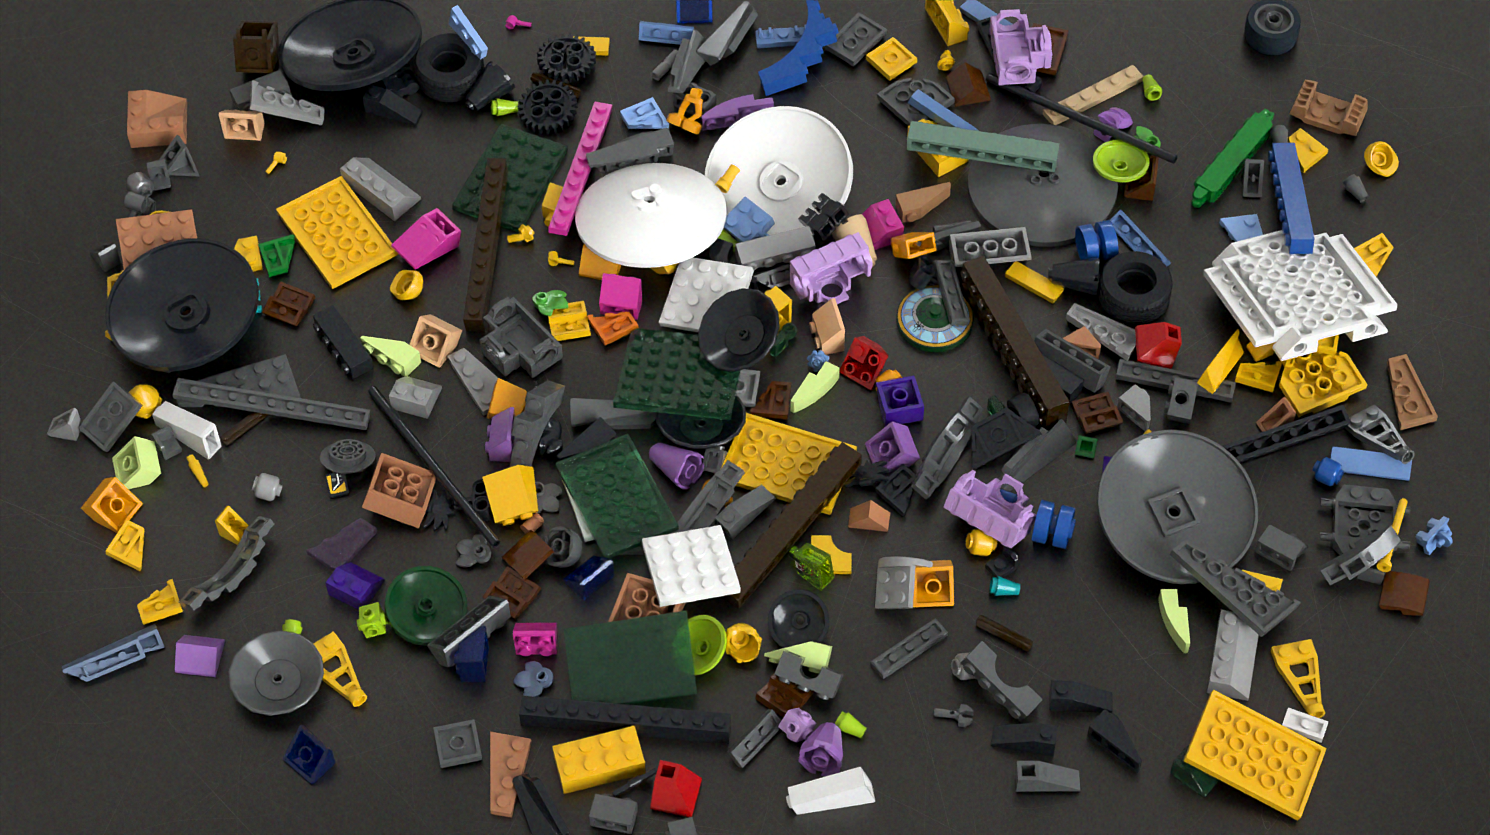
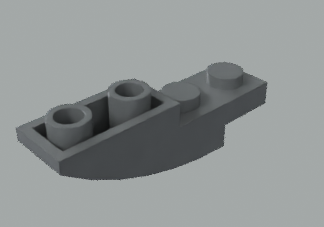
M1389 524L1355 542V548L1319 566L1320 571L1330 585L1345 577H1348L1350 580L1380 561L1401 540L1392 525Z

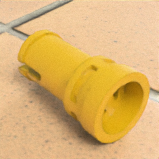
M731 164L725 174L719 178L715 185L718 186L721 192L727 193L740 169Z

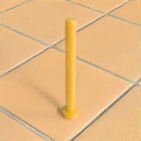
M1405 498L1400 499L1392 524L1397 534L1399 533L1407 506ZM1393 549L1378 561V570L1382 572H1389L1391 570L1392 563L1390 560Z

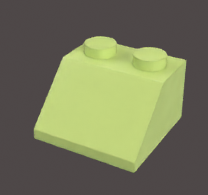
M134 436L112 458L116 478L127 489L149 485L161 474L155 441Z

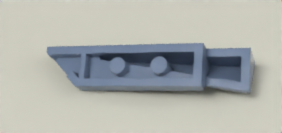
M153 624L63 665L62 671L65 674L68 673L79 677L81 680L90 681L146 657L145 652L164 648V644L156 625Z

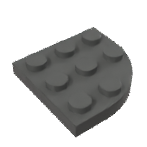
M901 79L877 93V99L907 126H910L911 121L918 122L922 119H931L908 104L910 97L918 89L945 108L955 103V98L939 84L928 79Z

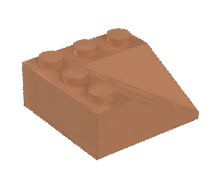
M150 90L128 91L127 136L131 148L170 145L176 135H179L183 142L187 144L186 98Z
M381 453L362 508L419 528L425 515L436 477L430 470Z
M627 573L607 624L608 636L667 652L686 603L660 607L652 579Z

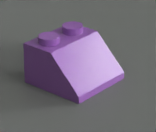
M509 407L493 416L491 425L487 426V437L490 438L489 441H486L485 453H489L490 461L511 462L514 436H512L515 417L514 407Z
M893 421L865 443L872 464L886 460L887 464L882 467L887 468L889 473L882 475L893 473L902 464L909 468L920 459L908 426Z

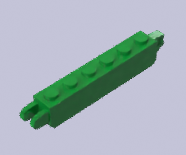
M1264 109L1259 114L1255 112L1251 118L1248 117L1245 120L1241 129H1237L1233 139L1226 142L1223 151L1216 154L1214 162L1206 166L1204 174L1196 178L1194 182L1195 190L1191 201L1192 206L1198 208L1206 201L1213 203L1220 197L1243 169L1245 159H1251L1270 137L1272 120L1274 118L1273 112H1270L1268 109Z

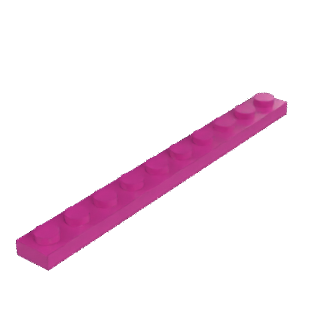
M594 102L552 216L549 233L568 235L591 171L586 154L598 150L612 112V104Z

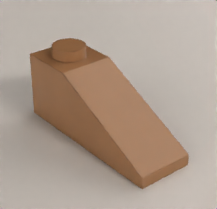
M950 182L896 194L895 206L902 223L921 219L950 196Z

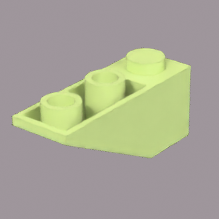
M368 336L360 337L361 344L368 354L376 357L381 364L391 367L396 374L408 376L421 363L420 352L406 342Z
M811 641L767 652L764 656L769 657L770 662L779 663L783 651L788 650L805 657L803 666L809 667V671L820 673L823 666L828 667L832 646Z

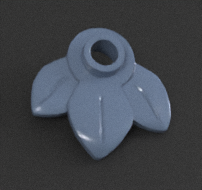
M531 661L525 664L526 671H521L513 679L515 685L525 688L523 696L538 697L542 693L543 688H547L553 683L554 676L550 669L543 668L539 662Z

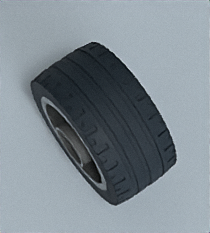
M1261 0L1254 4L1247 14L1244 27L1245 39L1249 46L1259 53L1266 55L1286 53L1294 47L1298 39L1301 18L1296 8L1286 1Z

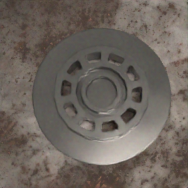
M344 439L324 448L320 454V461L326 469L332 472L351 474L363 471L371 466L376 454L374 449L364 442Z

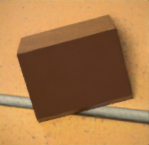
M964 62L946 76L950 93L955 98V107L991 100L982 71Z
M1150 156L1149 168L1145 175L1135 181L1126 182L1124 192L1126 198L1153 201L1159 157Z

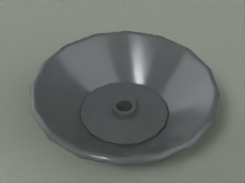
M282 630L262 633L247 641L234 655L228 671L229 686L238 703L252 712L269 716L290 713L307 704L319 690L324 675L322 656L314 643L300 634Z

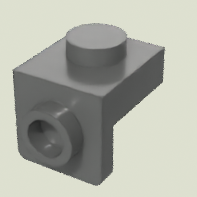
M165 159L148 162L147 169L150 179L154 184L153 190L170 188L171 182Z

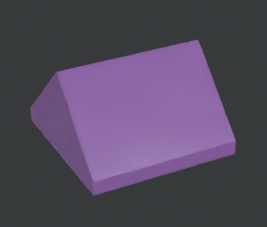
M191 635L181 637L176 642L175 673L216 677L225 639Z

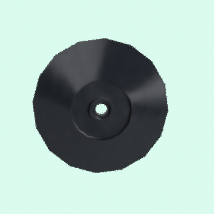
M741 288L727 292L714 301L703 315L698 331L699 349L705 360L718 370L736 372L750 368L765 358L775 344L780 328L778 310L771 298L759 290Z
M710 383L690 384L675 389L663 398L657 408L656 423L662 434L677 445L691 449H710L726 444L739 435L746 423V408L740 398L727 388Z

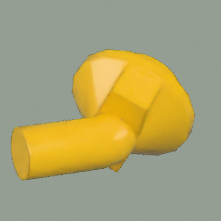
M945 50L940 56V60L937 63L939 70L947 71L955 64L949 50Z
M522 224L518 229L519 234L507 236L509 243L522 240L527 243L534 239L533 235L535 233L529 225L525 226Z

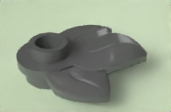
M535 482L536 491L540 492L536 493L538 512L536 513L539 514L542 510L550 513L557 512L559 510V502L556 497L563 492L562 488L553 483L544 485L541 482Z
M475 534L472 540L463 539L456 544V549L461 554L455 562L457 566L470 567L476 562L485 563L491 558V549L487 545V540L481 534Z

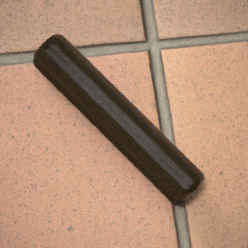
M533 72L530 80L539 84V81L545 84L547 79L552 84L554 80L537 72ZM563 82L564 86L568 85L569 89L573 90L576 99H578L581 90Z
M252 412L220 437L222 443L228 446L269 414Z
M980 615L976 620V626L1025 651H1029L1033 645L1031 639L983 615Z

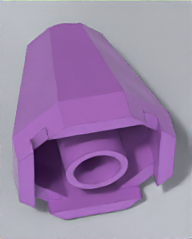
M826 722L821 724L802 744L799 753V763L813 774H816V770L821 771V776L825 777L839 773L843 759L841 729L834 723Z

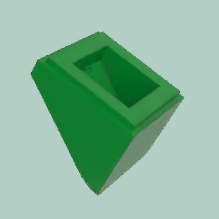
M1078 435L1075 455L1095 458L1098 439Z

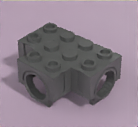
M506 297L493 305L489 313L483 317L485 331L488 334L480 339L481 353L505 377L511 371L521 366L534 378L563 358L562 345L514 297L511 299ZM507 306L505 312L498 318H495L500 309Z

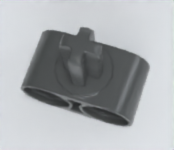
M132 191L127 193L124 206L131 211L129 217L144 216L155 212L156 202Z

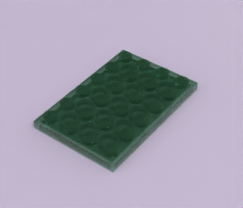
M500 124L453 202V210L478 218L487 158H505L509 172L501 226L519 232L518 229L522 224H526L566 155L568 147Z
M629 434L555 463L556 469L605 560L641 546L643 538L666 535L679 530L678 523Z
M687 611L564 629L572 700L630 704L698 694Z

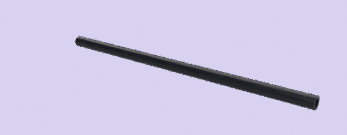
M991 73L986 77V82L1172 164L1177 161L1178 156L1016 84L998 85V76Z
M371 387L368 390L370 396L492 548L499 546L500 540L377 387Z

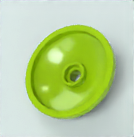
M1112 140L1103 143L1095 150L1093 166L1102 177L1110 181L1126 183L1135 181L1145 175L1149 168V156L1147 152L1125 142Z
M698 615L685 621L675 633L671 645V656L676 667L689 675H700L713 669L721 660L726 649L727 636L723 625L709 615Z

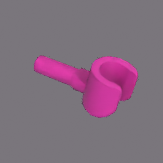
M510 15L506 20L505 27L508 29H514L515 25L531 27L532 23L520 21L514 15Z

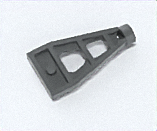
M1375 404L1349 417L1351 423L1344 428L1355 438L1401 461L1403 464H1407L1413 459L1414 451L1405 444L1388 416ZM1377 425H1381L1385 430L1377 436L1366 432ZM1391 437L1396 442L1391 446L1382 443Z

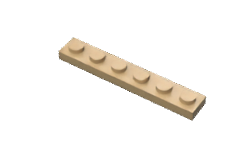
M1131 65L1058 103L1081 113L1142 82L1144 76L1134 65ZM1046 108L1043 110L1044 117L1052 125H1058L1069 119Z

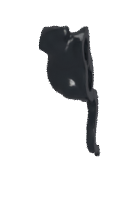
M535 381L536 388L537 386H539L538 381ZM551 417L541 435L539 440L541 455H544L545 452L547 454H557L563 450V444L560 440L562 427L556 418Z

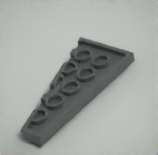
M286 354L198 380L199 382L301 398ZM176 399L179 408L203 407L207 405Z
M1186 540L1176 546L1170 553L1179 564L1261 637L1293 612L1301 603L1296 599L1292 601L1284 597V593L1279 590L1275 592L1269 589L1264 582L1238 568L1234 570L1226 566L1225 561L1213 559L1208 556L1206 551Z

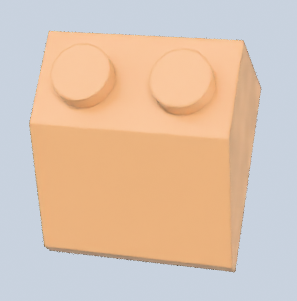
M239 110L219 112L225 139L261 141L265 124L262 112Z
M833 298L812 314V322H809L811 333H815L816 336L814 338L816 349L822 350L825 355L844 351L845 328L836 300Z
M431 314L420 316L409 345L420 352L421 359L440 368L448 359L447 356L456 349L463 330Z

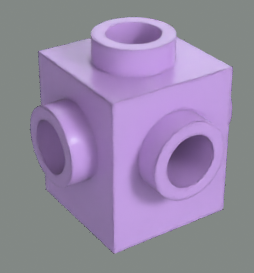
M795 708L787 711L778 727L786 733L788 739L799 742L807 740L814 732L813 728L817 723L811 719L812 717L809 713L802 711L800 708Z

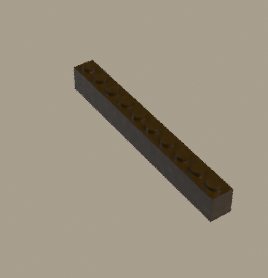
M487 158L463 316L466 331L485 332L483 317L488 314L509 172L505 158Z
M843 442L838 447L835 446L832 449L830 457L826 461L821 462L815 475H811L807 479L802 490L799 489L795 493L793 501L783 507L781 515L771 521L766 533L760 534L755 546L745 552L744 559L734 565L740 584V593L720 597L738 609L743 606L862 464V454Z

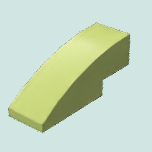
M826 361L817 375L809 372L791 399L790 411L793 413L800 411L823 397L838 381L840 367Z
M1161 589L1158 600L1164 624L1176 645L1183 653H1188L1190 635L1187 607H1179L1177 589Z

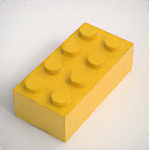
M635 726L552 746L563 794L646 773L645 761Z

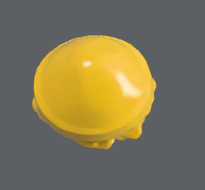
M139 384L129 391L143 405L135 415L139 418L148 419L152 416L155 409L161 405L162 398L159 397L157 390L150 385Z
M737 623L727 628V644L725 649L727 654H730L738 663L750 662L758 657L762 638L756 629L745 623Z

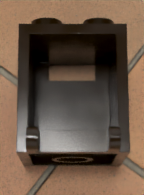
M241 21L233 37L236 72H273L279 58L277 22Z

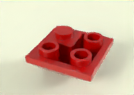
M1167 322L1136 326L1137 361L1172 369L1182 344L1181 327Z
M855 337L839 372L864 387L873 390L876 378L880 375L888 354L879 344L867 337Z
M660 760L655 776L650 809L692 817L702 778L681 764Z

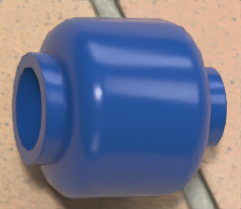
M1328 457L1323 458L1321 462L1317 460L1312 470L1315 472V480L1329 487L1334 484L1338 485L1344 474L1342 465Z

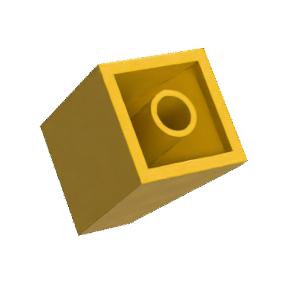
M516 465L482 477L495 523L503 524V526L515 523V519H529L533 517V513L538 512L533 467Z

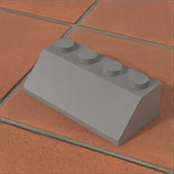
M353 157L340 168L341 176L350 188L393 221H396L421 200V196L370 158Z
M807 226L736 243L735 262L737 265L753 267L754 270L764 266L772 267L781 262L789 263L794 258L808 254L815 249L816 246L810 227Z
M1025 227L950 234L949 251L955 267H963L964 262L981 256L986 258L988 264L1032 259Z
M1221 610L1207 693L1215 690L1227 697L1248 701L1258 634L1232 611Z

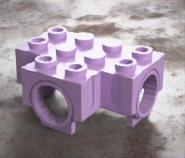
M1020 9L1000 10L997 16L990 17L989 33L991 35L994 62H996L995 68L998 76V85L1035 83L1037 69L1051 68V35L1046 25L1029 28L1027 14H1020ZM1013 16L1018 18V21L1013 25L1004 26L999 23L1005 17Z
M859 232L847 235L836 242H831L822 248L814 249L808 254L798 256L790 261V285L800 300L807 297L809 302L813 301L814 298L816 303L822 301L827 303L830 299L835 298L837 304L849 299L846 291L851 289V278L865 273L867 277L871 276L873 263L869 247ZM826 284H836L843 291L839 296L831 298L823 295L821 289Z
M974 470L963 474L954 487L950 489L944 504L945 509L1009 548L1015 546L1030 533L1037 515L1031 512L1034 506L1030 504L1026 507L1029 498L1024 495L1022 489L1024 484L1005 474L1002 480L995 478L986 485L974 477L976 473ZM1002 484H1009L1016 489L1018 499L1015 503H1009L1004 500L1000 492Z

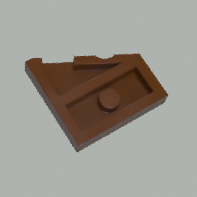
M772 381L767 387V391L759 397V402L754 408L750 409V414L765 418L788 419L792 383Z

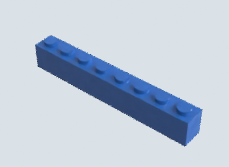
M1272 143V150L1268 151V161L1271 162L1270 172L1274 173L1273 185H1276L1275 197H1278L1277 208L1281 209L1280 222H1283L1282 233L1286 234L1284 238L1285 246H1288L1289 254H1313L1315 238L1295 143Z

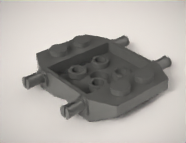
M1344 484L1335 498H1320V506L1332 507L1333 532H1320L1319 540L1331 541L1332 548L1339 555H1342L1355 548V542L1389 524L1392 525L1398 505L1389 489ZM1344 506L1384 510V512H1379L1377 510L1365 511L1359 510L1357 508L1346 509L1344 508ZM1406 506L1404 514L1410 515V506ZM1365 524L1369 529L1362 530L1358 525ZM1401 540L1394 547L1393 553L1397 551V548L1409 550L1410 541Z

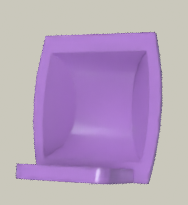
M1112 107L1098 115L1100 122L1107 123L1116 129H1124L1133 124L1130 115L1125 110L1117 107ZM1094 130L1093 132L1095 136L1104 142H1108L1111 138L1109 135H1102L1100 131Z

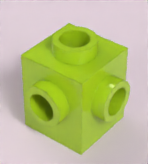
M379 602L359 607V619H357L359 631H363L366 638L385 634L388 621Z

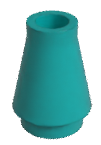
M1000 576L991 578L989 593H993L994 596L1019 595L1020 583H1015Z

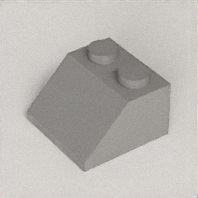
M404 376L396 380L389 394L390 404L394 410L428 419L442 386Z

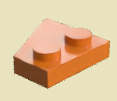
M620 312L618 314L605 313L604 317H593V314L587 316L588 322L605 346L639 329L637 322L630 312Z

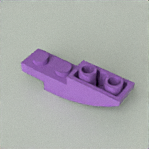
M752 94L723 102L702 115V130L731 127L739 119L753 112L774 107L773 98L754 100Z

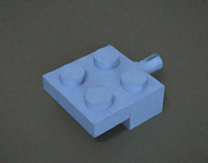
M744 197L727 215L724 229L741 243L770 236L767 232L775 222L769 214L747 197Z

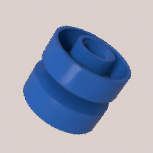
M1110 220L1096 222L1094 228L1091 224L1076 227L1075 241L1080 260L1094 257L1099 258L1100 256L1102 261H1108L1119 254L1116 231Z
M1041 500L1034 524L1032 541L1045 544L1049 534H1053L1052 546L1066 549L1068 540L1072 538L1076 519H1074L1076 508L1062 505L1058 515L1054 514L1055 503Z

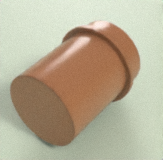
M533 513V517L527 519L520 526L525 534L530 530L535 532L539 527H542L544 520L538 513Z

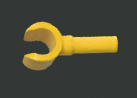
M276 152L272 164L265 172L269 174L278 163L285 164L287 161L286 153Z
M556 251L548 253V263L551 266H556L559 263L574 266V261L558 258Z

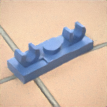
M640 21L639 40L680 45L683 38L691 39L694 27Z
M797 25L794 28L771 29V27H768V30L759 28L755 31L757 48L796 46L805 31L806 25L799 28Z

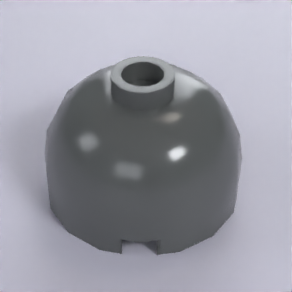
M561 526L552 528L550 530L552 532L549 536H545L543 540L554 551L547 558L548 564L560 568L574 565L579 560L583 550L579 535L569 528Z

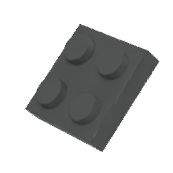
M475 719L433 727L441 768L482 760Z

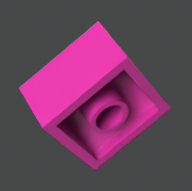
M889 199L870 205L862 213L867 220L875 250L891 245V238L904 234V226Z

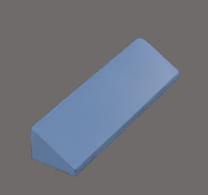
M919 89L908 101V104L939 125L978 130Z
M1119 210L1110 219L1116 233L1133 251L1151 254L1162 261L1166 267L1171 264L1164 254L1122 210Z
M1332 447L1330 459L1339 462L1344 473L1410 480L1412 460L1407 464H1403L1401 461L1381 452Z

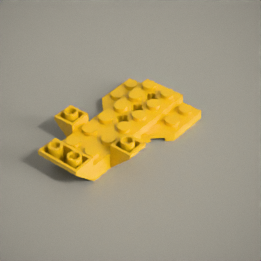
M1250 342L1246 347L1257 362L1273 355L1274 350L1272 347L1276 342L1259 347H1254L1252 342ZM1341 351L1339 353L1336 352L1335 355L1313 352L1281 361L1284 370L1279 387L1298 417L1310 412L1315 414L1343 402L1350 395L1366 389L1368 385L1349 355Z

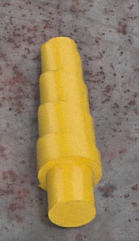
M193 454L187 456L189 468L195 474L202 487H207L209 483L199 460H196Z

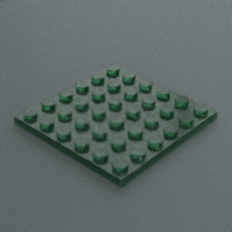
M638 328L630 333L613 400V408L731 420L741 370L736 372L718 370L708 363L699 349L698 334Z

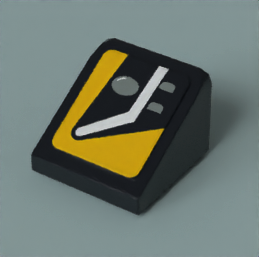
M334 472L325 475L330 499L349 494L345 474Z

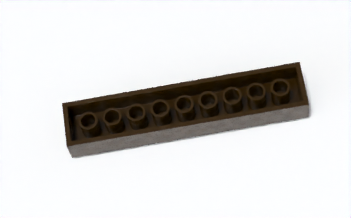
M981 256L964 262L961 271V291L963 294L966 293L968 302L976 311L978 321L984 325L986 335L992 338L993 346L996 351L1000 352L1003 364L1008 366L1011 378L1016 380L1019 392L1021 394H1028L1033 400L1039 414V425H1042L1046 430H1050L1060 419L1067 423L1069 400L986 258Z

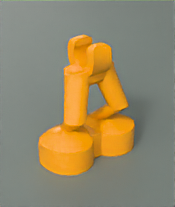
M692 88L690 94L685 95L678 113H669L666 121L691 133L699 134L702 125L695 120L702 116L703 100L700 97L703 91L699 88ZM691 102L695 103V114L690 118H686L684 114Z

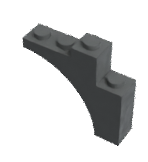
M547 380L527 393L525 411L514 417L512 429L514 443L510 467L516 465L532 467L541 435L553 413L563 403L565 385Z

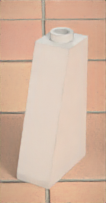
M166 401L161 406H158L152 414L156 426L162 429L169 425L176 439L208 460L221 448L216 425Z
M861 767L788 787L789 795L786 796L789 808H793L797 815L875 802L872 783Z

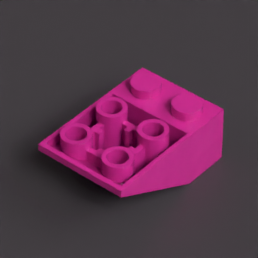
M436 208L420 217L391 247L416 270L459 247L461 230Z

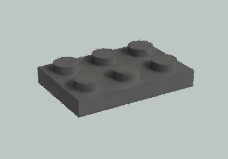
M858 12L836 34L837 42L826 45L825 49L850 65L855 66L887 34V29Z
M113 381L78 428L103 451L108 452L143 405L121 385Z

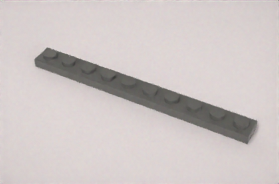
M177 378L173 392L174 399L367 430L371 414L369 409Z

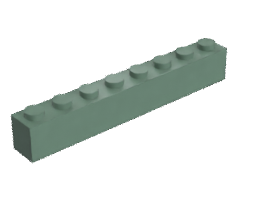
M911 121L907 137V150L1048 172H1055L1060 143L915 121Z

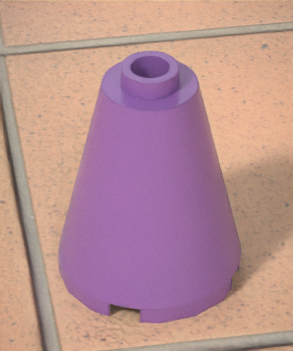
M657 443L650 448V460L677 487L688 489L690 488L688 485L691 483L695 484L702 475L704 463H702L701 458L703 456L700 453L663 443Z

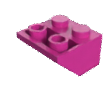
M603 273L599 300L600 314L630 312L632 317L638 320L642 305L641 279Z
M515 623L513 639L516 655L530 656L531 654H541L543 656L557 654V623Z

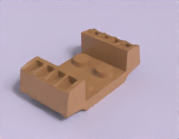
M1305 79L1289 114L1301 119L1306 124L1337 134L1345 133L1357 136L1368 109L1367 99L1355 94L1352 103L1316 92L1318 82Z

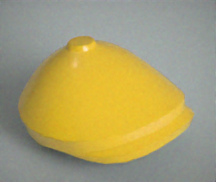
M1382 141L1374 142L1364 152L1366 164L1378 175L1388 177L1397 170L1399 164L1398 157L1389 144Z
M402 270L392 281L390 292L399 300L414 299L423 289V277L418 271Z

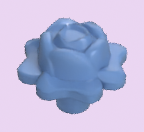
M813 350L812 354L807 356L809 361L807 364L813 368L814 372H818L826 361L829 362V356L825 355L822 350H819V352Z

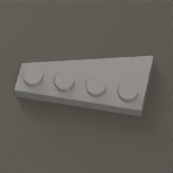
M252 80L250 110L312 124H323V107L303 99L297 101L290 94H279L274 92V88L269 86L264 88L258 85L259 82Z
M1076 303L1067 312L1065 318L1067 321L1079 329L1085 326L1098 342L1126 361L1129 360L1136 350L1135 329Z
M465 348L448 355L449 363L482 415L488 414L494 385L498 377Z

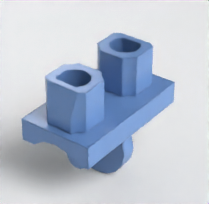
M1445 516L1440 520L1431 518L1427 523V530L1429 532L1419 531L1416 534V543L1423 546L1424 553L1430 555L1436 547L1440 548L1442 545L1449 547L1453 543L1450 537L1452 532L1447 525L1449 518Z

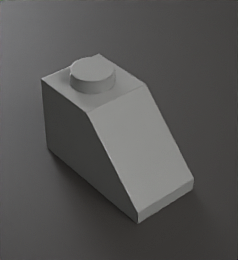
M1135 384L1119 397L1117 408L1142 430L1146 431L1149 429L1151 420L1150 396L1144 389Z

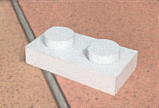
M1288 708L1282 725L1306 738L1322 743L1329 721Z

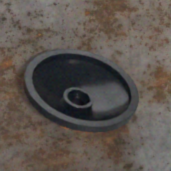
M797 589L783 593L773 602L768 613L770 634L783 648L811 641L821 643L829 629L828 609L824 602L810 591ZM800 616L804 619L801 625L797 623V618Z

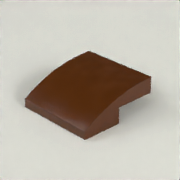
M280 281L274 296L269 297L262 313L297 326L310 309L316 296Z
M1109 392L1071 402L1073 412L1085 434L1123 424L1116 405L1114 406Z
M530 530L502 556V559L525 580L554 551L535 532Z
M507 566L497 582H492L482 598L486 599L490 595L507 599L510 615L516 619L534 600L541 587L527 578L524 580L516 571Z
M1386 572L1379 602L1380 609L1401 610L1403 615L1423 616L1430 583L1429 579L1403 572Z
M773 673L770 676L769 682L756 693L755 699L784 718L788 710L801 708L814 691H803L797 688L798 684L791 681L790 684L778 680L779 676Z

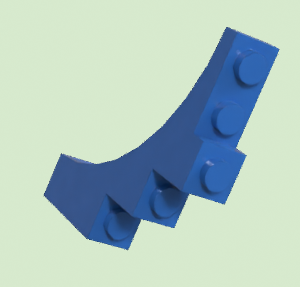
M806 0L808 8L806 28L793 50L772 66L758 71L766 96L806 83V74H809L807 67L822 62L821 54L824 53L822 47L837 42L836 34L839 32L836 23L832 24L830 17L825 19L824 14L819 12L821 8L818 0Z

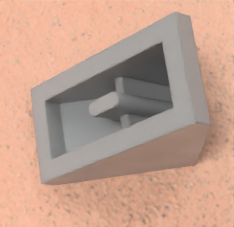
M72 408L53 418L47 435L77 441L81 431L78 427L82 423L78 410Z

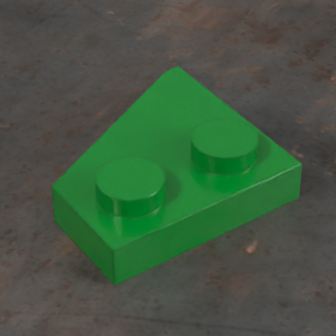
M294 234L258 244L269 277L288 272L295 244Z

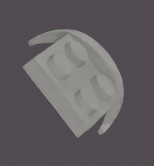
M903 556L880 558L877 569L875 608L913 609L915 566L932 567L933 562Z

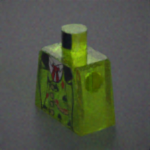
M806 543L801 548L794 546L789 551V556L795 561L798 574L820 591L835 578L830 554L809 543Z

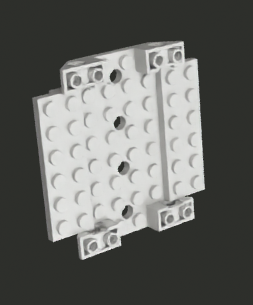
M1282 230L1231 243L1212 262V268L1204 269V277L1254 347L1276 342L1272 349L1281 361L1317 352L1318 340L1346 333L1352 342L1385 334L1388 332V329L1376 315L1397 310V303L1343 234L1329 237L1327 233L1314 235L1313 254H1289L1288 246H1285L1284 243L1286 234H1283Z

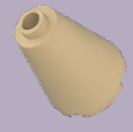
M862 214L854 215L847 218V223H841L838 227L835 226L832 236L836 241L843 239L847 235L859 232L869 247V253L874 266L877 257L866 218Z

